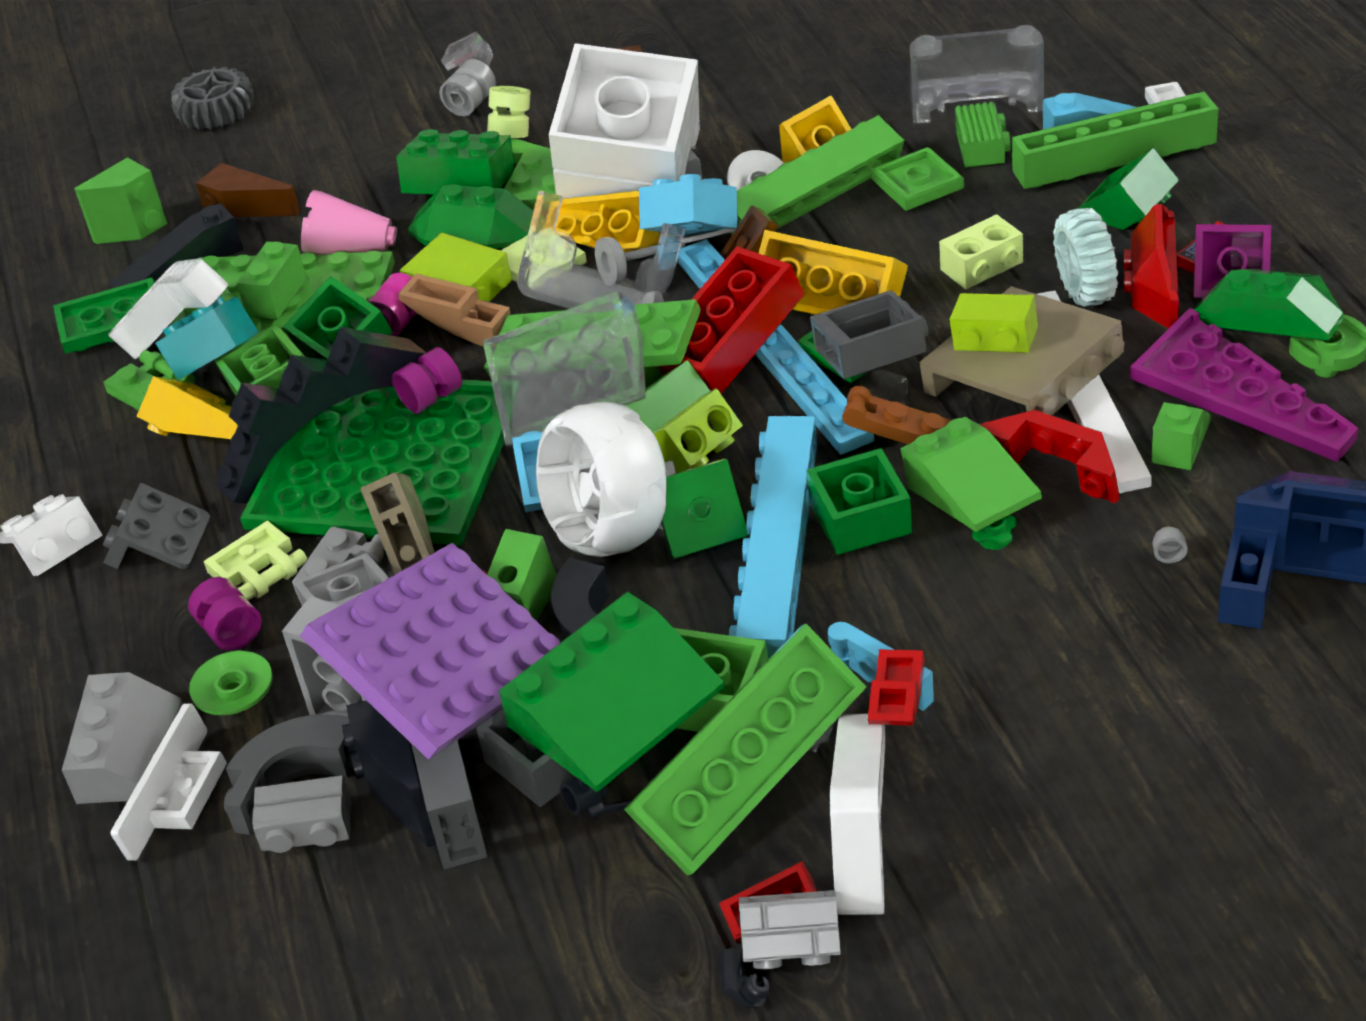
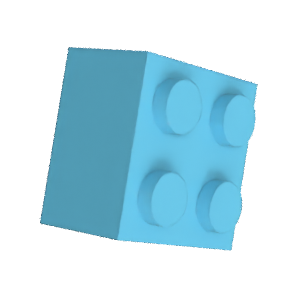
M697 174L681 175L680 181L676 182L672 179L653 180L652 186L639 188L640 229L679 236L695 235L726 228L736 229L737 187L723 185L722 179L701 180V176Z

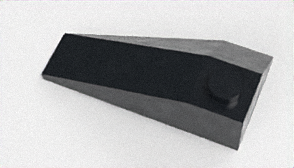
M221 203L203 208L200 212L188 217L109 282L110 288H116L153 277L155 283L175 262L206 256L228 257L244 250L234 217Z

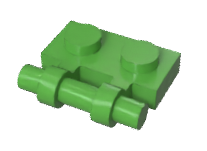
M144 350L139 357L140 362L144 364L143 366L138 368L130 363L105 380L103 383L107 393L139 411L153 376L158 377L163 374L164 376L161 378L178 380L163 355L159 352ZM188 374L179 380L189 381L194 384L195 377L192 374Z

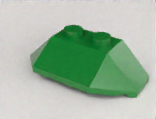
M451 184L443 185L418 210L407 230L411 237H415L425 246L440 233H445L493 249H501L538 230L542 217L507 189Z
M1259 269L1231 270L1202 297L1194 308L1199 313V320L1208 326L1215 324L1219 328L1329 340L1344 319L1342 310L1320 275Z

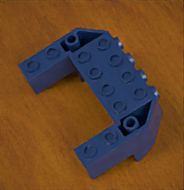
M1289 471L1240 493L1236 500L1234 530L1220 586L1218 622L1262 629L1274 570L1366 583V481Z

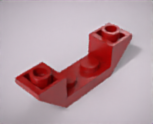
M1036 410L980 424V426L986 428L1017 464H1019L1031 448L1037 449L1041 453L1069 460L1076 464L1081 492L1115 504L1119 501L1120 495L1116 473L1102 432Z

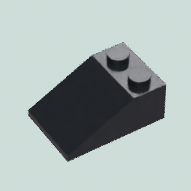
M367 700L346 705L349 723L342 725V730L348 751L357 750V753L351 754L357 779L365 778L370 794L425 846H435V837L427 813L411 742Z

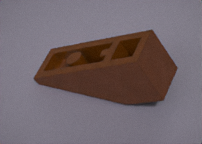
M220 163L196 182L203 208L221 203L233 217L297 216L300 213L293 185L224 163Z

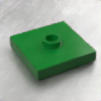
M724 458L666 476V507L661 524L671 558L675 559L749 536L728 459Z

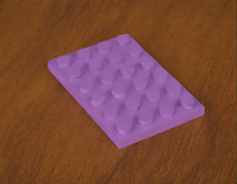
M453 543L306 625L300 634V637L428 760L502 709L499 690L560 644L556 636L548 633L531 617L526 608L518 605L501 589L496 580L488 577L471 561L466 552L457 548Z

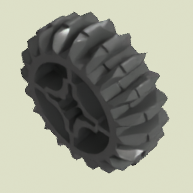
M213 67L211 70L203 69L202 72L191 73L190 77L182 78V82L177 83L175 89L171 91V106L181 125H187L188 129L197 127L198 130H203L204 128L212 130L214 127L223 128L226 124H234L236 119H243L244 114L251 112V107L254 105V91L244 72H238L236 68L228 70L227 67H222L221 69Z

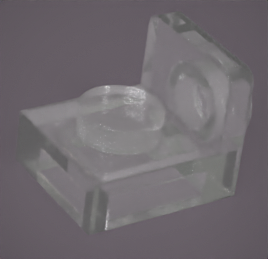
M476 31L449 44L441 62L447 70L458 65L460 67L466 60L470 59L480 60L489 67L493 53L490 45Z

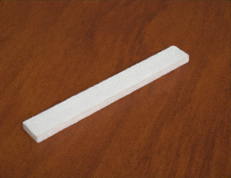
M1056 291L1038 294L1060 301ZM1098 375L1070 399L1067 404L1077 424L1102 432L1115 469L1119 493L1151 487L1152 476Z

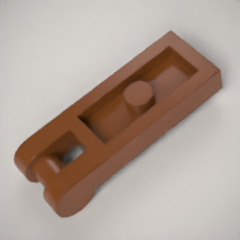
M855 386L850 389L847 405L842 415L844 423L850 427L905 444L914 442L919 436L931 434L947 426L952 421L935 413L924 412L899 402H892L872 396L870 391L863 386Z

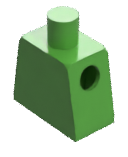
M505 529L487 574L488 577L496 580L501 589L518 605L526 608L531 617L536 621L551 598L552 585L557 575L543 536Z

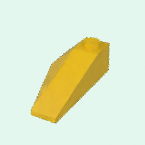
M639 191L548 200L539 224V228L545 226L563 239L595 248L598 239L612 237L619 242L624 253L659 245L668 241L671 235L640 229Z
M155 376L151 380L137 414V417L149 423L147 426L149 430L164 436H168L169 432L232 439L238 427L228 417L231 406L225 405L226 400L189 381Z

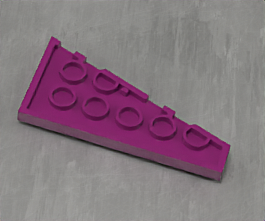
M1191 307L1130 366V379L1336 462L1357 441L1358 427L1325 403L1316 404L1306 397V390L1297 383L1293 385L1286 383L1281 379V372L1243 344L1228 341L1222 336V329L1215 324L1208 326L1199 320V313Z

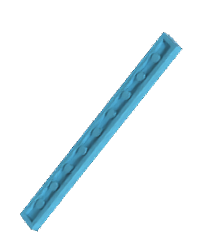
M707 239L676 250L678 264L700 289L725 261ZM780 324L755 355L807 416H815L816 427L840 455L874 442L873 433L850 427L844 423L842 415L847 405V399Z

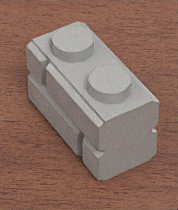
M344 776L255 787V808H253L252 824L261 851L282 853L290 850L292 847L314 844L325 847L334 844L336 841L350 840L351 798Z
M834 890L739 897L743 961H753L754 968H778L782 966V959L801 958L803 965H823L830 963L831 955H840L837 902Z

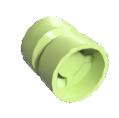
M516 86L490 87L489 107L493 109V112L488 115L487 131H496L499 135H511V138L527 137L529 117L525 115V111L530 109L531 91Z

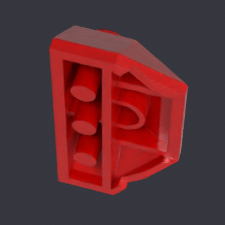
M1154 204L1131 234V249H1124V293H1131L1132 308L1168 329L1178 320L1179 307L1174 212L1168 211V208L1164 205Z

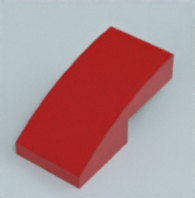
M879 649L876 680H872L867 719L869 724L914 725L924 673L925 657L923 650Z

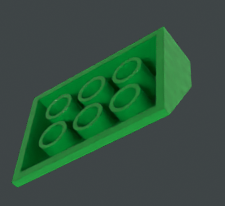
M626 592L501 688L499 694L507 727L598 792L721 692L725 685L724 681L657 610L629 592Z

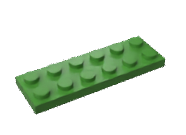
M696 299L507 315L484 369L490 377L678 365L683 360L701 308Z
M807 624L800 626L624 810L687 876L693 874L865 690L866 685Z

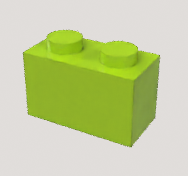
M960 293L950 317L954 350L1029 353L1038 328L1035 296Z

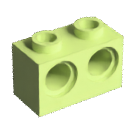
M997 214L939 241L941 271L964 289L973 287L1023 263V233Z

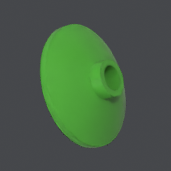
M249 651L226 652L211 658L198 668L190 681L189 692L195 706L206 713L213 715L236 714L251 708L264 698L271 687L273 674L267 660L257 653Z

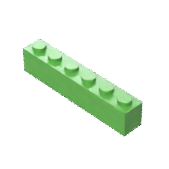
M1204 91L1012 137L1013 173L1024 189L1038 188L1044 184L1071 180L1077 176L1104 172L1107 169L1126 165L1152 148L1155 149L1160 157H1166L1170 154L1189 149H1199L1202 146L1217 142L1219 108Z
M879 115L867 122L859 123L855 128L842 135L834 136L829 142L816 149L808 150L803 156L790 163H783L773 172L763 177H757L750 184L737 190V227L751 205L762 209L779 225L777 229L870 179L871 169L900 158L904 139Z

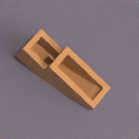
M415 274L398 294L400 301L436 326L462 339L490 349L493 348L506 316L511 315L509 307L479 300L477 288L420 274Z

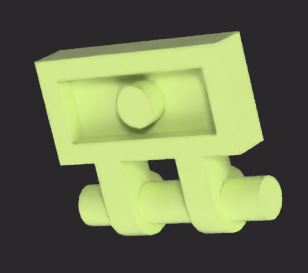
M266 521L206 559L204 564L207 573L213 578H227L235 586L243 583L244 585L238 589L247 600H250L253 597L259 599L268 593V587L282 578L288 580L297 574V568L304 565L308 559L301 549L288 556L286 553L293 550L290 538L269 521ZM269 564H272V565H273L272 567H270L269 569L265 570V571L262 572L261 574H258V573H257V572H259L260 570H262L263 568H265L266 566H268Z

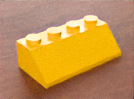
M764 230L759 254L791 264L805 293L792 310L814 315L890 290L900 297L908 268L907 264L893 257Z

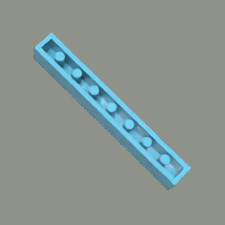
M768 416L766 432H760L759 452L763 456L756 457L755 477L756 481H759L758 484H752L751 505L755 509L747 513V533L750 535V538L743 539L742 548L743 562H746V566H740L738 571L739 591H742L741 596L735 595L734 620L738 621L737 625L730 626L729 636L766 641L768 659L794 633L810 506L806 470L814 468L817 451L815 416Z

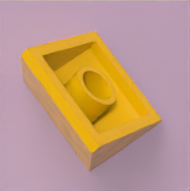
M832 96L827 97L779 125L782 162L790 163L803 156L808 150L816 149L829 142L834 136L842 135L852 130Z

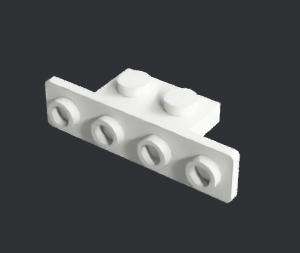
M183 704L111 830L112 838L127 860L136 861L139 858L155 828L192 829L227 764L221 752L197 751L207 734V728L193 704Z

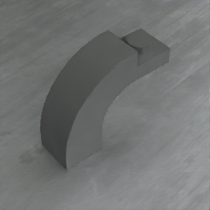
M317 714L287 720L261 732L236 753L226 767L233 787L227 791L224 800V809L229 816L235 833L251 835L253 832L252 820L253 808H255V787L284 784L297 777L310 774L344 776V778H348L353 768L351 754L357 753L356 749L348 751L342 730V725L349 723L348 716Z

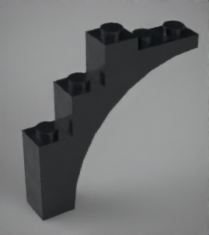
M340 327L327 360L291 355L288 365L282 374L279 388L241 383L228 416L238 427L232 436L231 445L218 472L215 485L234 503L246 504L264 469L295 432L319 413L344 399L368 390L392 387V374L410 362L418 364L417 359L426 354V352L407 338Z

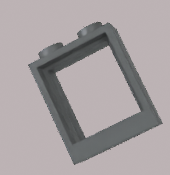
M892 290L810 317L816 351L843 379L927 352L925 337L928 336V326L926 320L922 315H918L907 301H903Z
M456 740L429 760L411 743L427 813L443 869L488 858L458 741Z

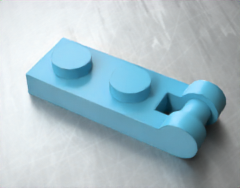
M837 622L828 628V641L832 646L831 650L848 668L860 674L863 679L872 683V680H876L879 649H894L846 622ZM924 667L918 709L922 711L934 702L933 672Z

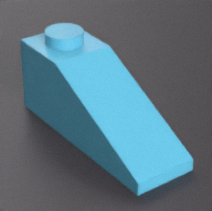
M1061 93L1055 97L1043 99V130L1137 107L1079 93Z

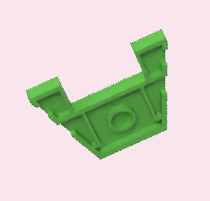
M511 138L513 159L517 166L504 189H507L530 209H544L548 200H556L551 150L547 147Z

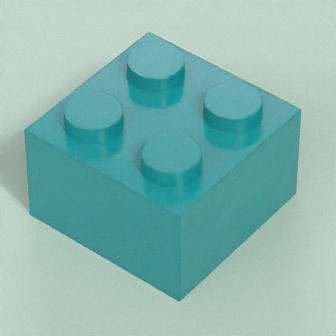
M221 296L208 307H201L187 317L165 328L163 332L166 337L155 344L179 380L237 347L259 332L237 296L227 302Z

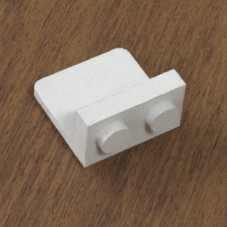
M64 494L55 498L53 495H50L33 505L35 512L24 517L17 515L0 525L3 530L0 532V543H13L33 576L42 574L102 536L80 497H65Z

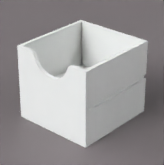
M575 44L549 132L556 200L639 191L640 187L652 186L653 180L656 179L680 181V176L685 175L690 149H695L700 130L698 60Z

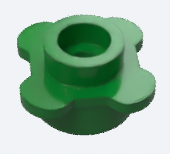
M1008 515L977 532L973 530L972 537L986 549H1002L1012 541L1011 530L1017 525L1016 518Z

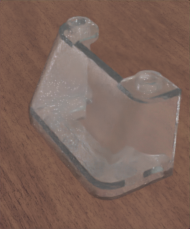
M1021 25L1012 29L942 36L922 35L916 38L909 46V92L914 124L930 122V113L938 108V112H945L944 103L1008 97L1009 105H1016V100L1027 105V112L1043 111L1044 41L1041 32L1033 26Z

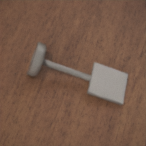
M726 228L690 235L624 253L616 239L603 237L598 239L595 245L596 265L600 276L607 285H618L626 277L627 261L682 248L687 242L733 232L736 229Z

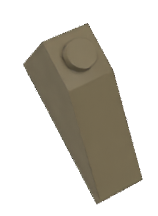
M395 472L360 488L395 575L435 553L425 514L410 476Z

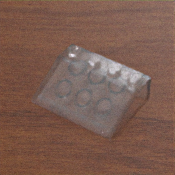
M618 291L483 340L504 440L507 446L513 445L512 438L520 437L526 432H543L554 417L574 406L597 402H610L625 406L646 398L643 339L635 305Z

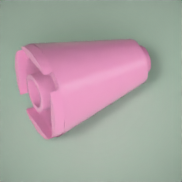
M313 190L310 193L306 207H311L312 210H310L308 218L303 217L301 232L302 252L315 255L333 254L340 251L346 253L368 252L372 250L387 252L389 246L394 247L397 227L392 226L391 219L322 191Z

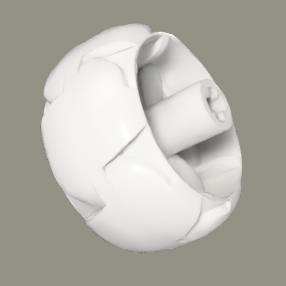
M597 402L574 406L554 417L543 431L539 441L536 476L539 499L544 515L557 533L559 540L578 554L603 557L631 551L650 539L658 529L665 512L666 468L659 443L652 431L640 420L639 414L621 404Z

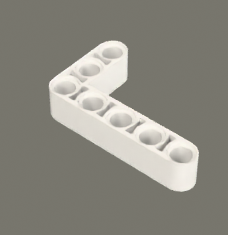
M201 258L175 262L116 324L108 336L134 359H137L184 308L208 307L223 293L228 283Z
M841 714L838 719L830 785L834 892L838 915L884 914L881 806L885 760V725L869 724L867 720L868 714Z

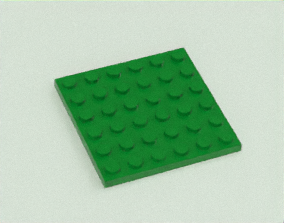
M462 380V387L444 399L437 397V402L419 414L412 413L407 409L393 386L368 390L340 401L319 413L295 432L274 455L240 517L243 529L253 530L264 522L269 521L281 532L325 535L330 527H338L364 533L367 539H373L378 534V531L360 488L397 472L410 476L425 514L432 543L462 545L524 395L522 383Z

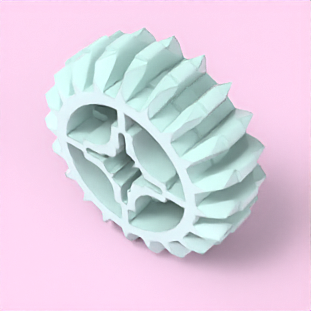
M1078 208L1061 214L1059 219H1056L1053 231L1055 237L1053 241L1055 246L1054 255L1057 259L1060 279L1064 283L1065 290H1068L1069 298H1073L1077 305L1083 307L1089 305L1092 307L1111 300V297L1115 295L1118 285L1116 279L1118 271L1116 269L1117 259L1114 254L1115 247L1112 246L1111 235L1107 232L1106 223L1102 221L1101 216L1092 208Z

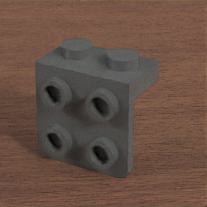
M140 482L132 501L125 498L115 519L121 521L120 526L117 527L112 524L104 540L103 546L109 548V551L103 563L118 569L129 546L173 566L185 569L192 560L210 515L203 509Z

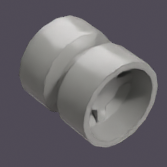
M466 60L440 87L441 101L455 115L468 116L489 95V88L496 86L495 75L480 60Z

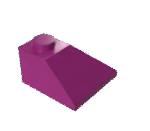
M1196 224L1194 298L1204 297L1231 270L1259 269L1270 271L1272 225Z

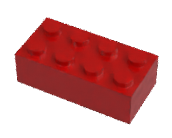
M737 246L691 299H696L701 311L681 364L688 360L710 392L716 388L720 394L725 391L805 295L791 264ZM681 364L658 367L664 376Z

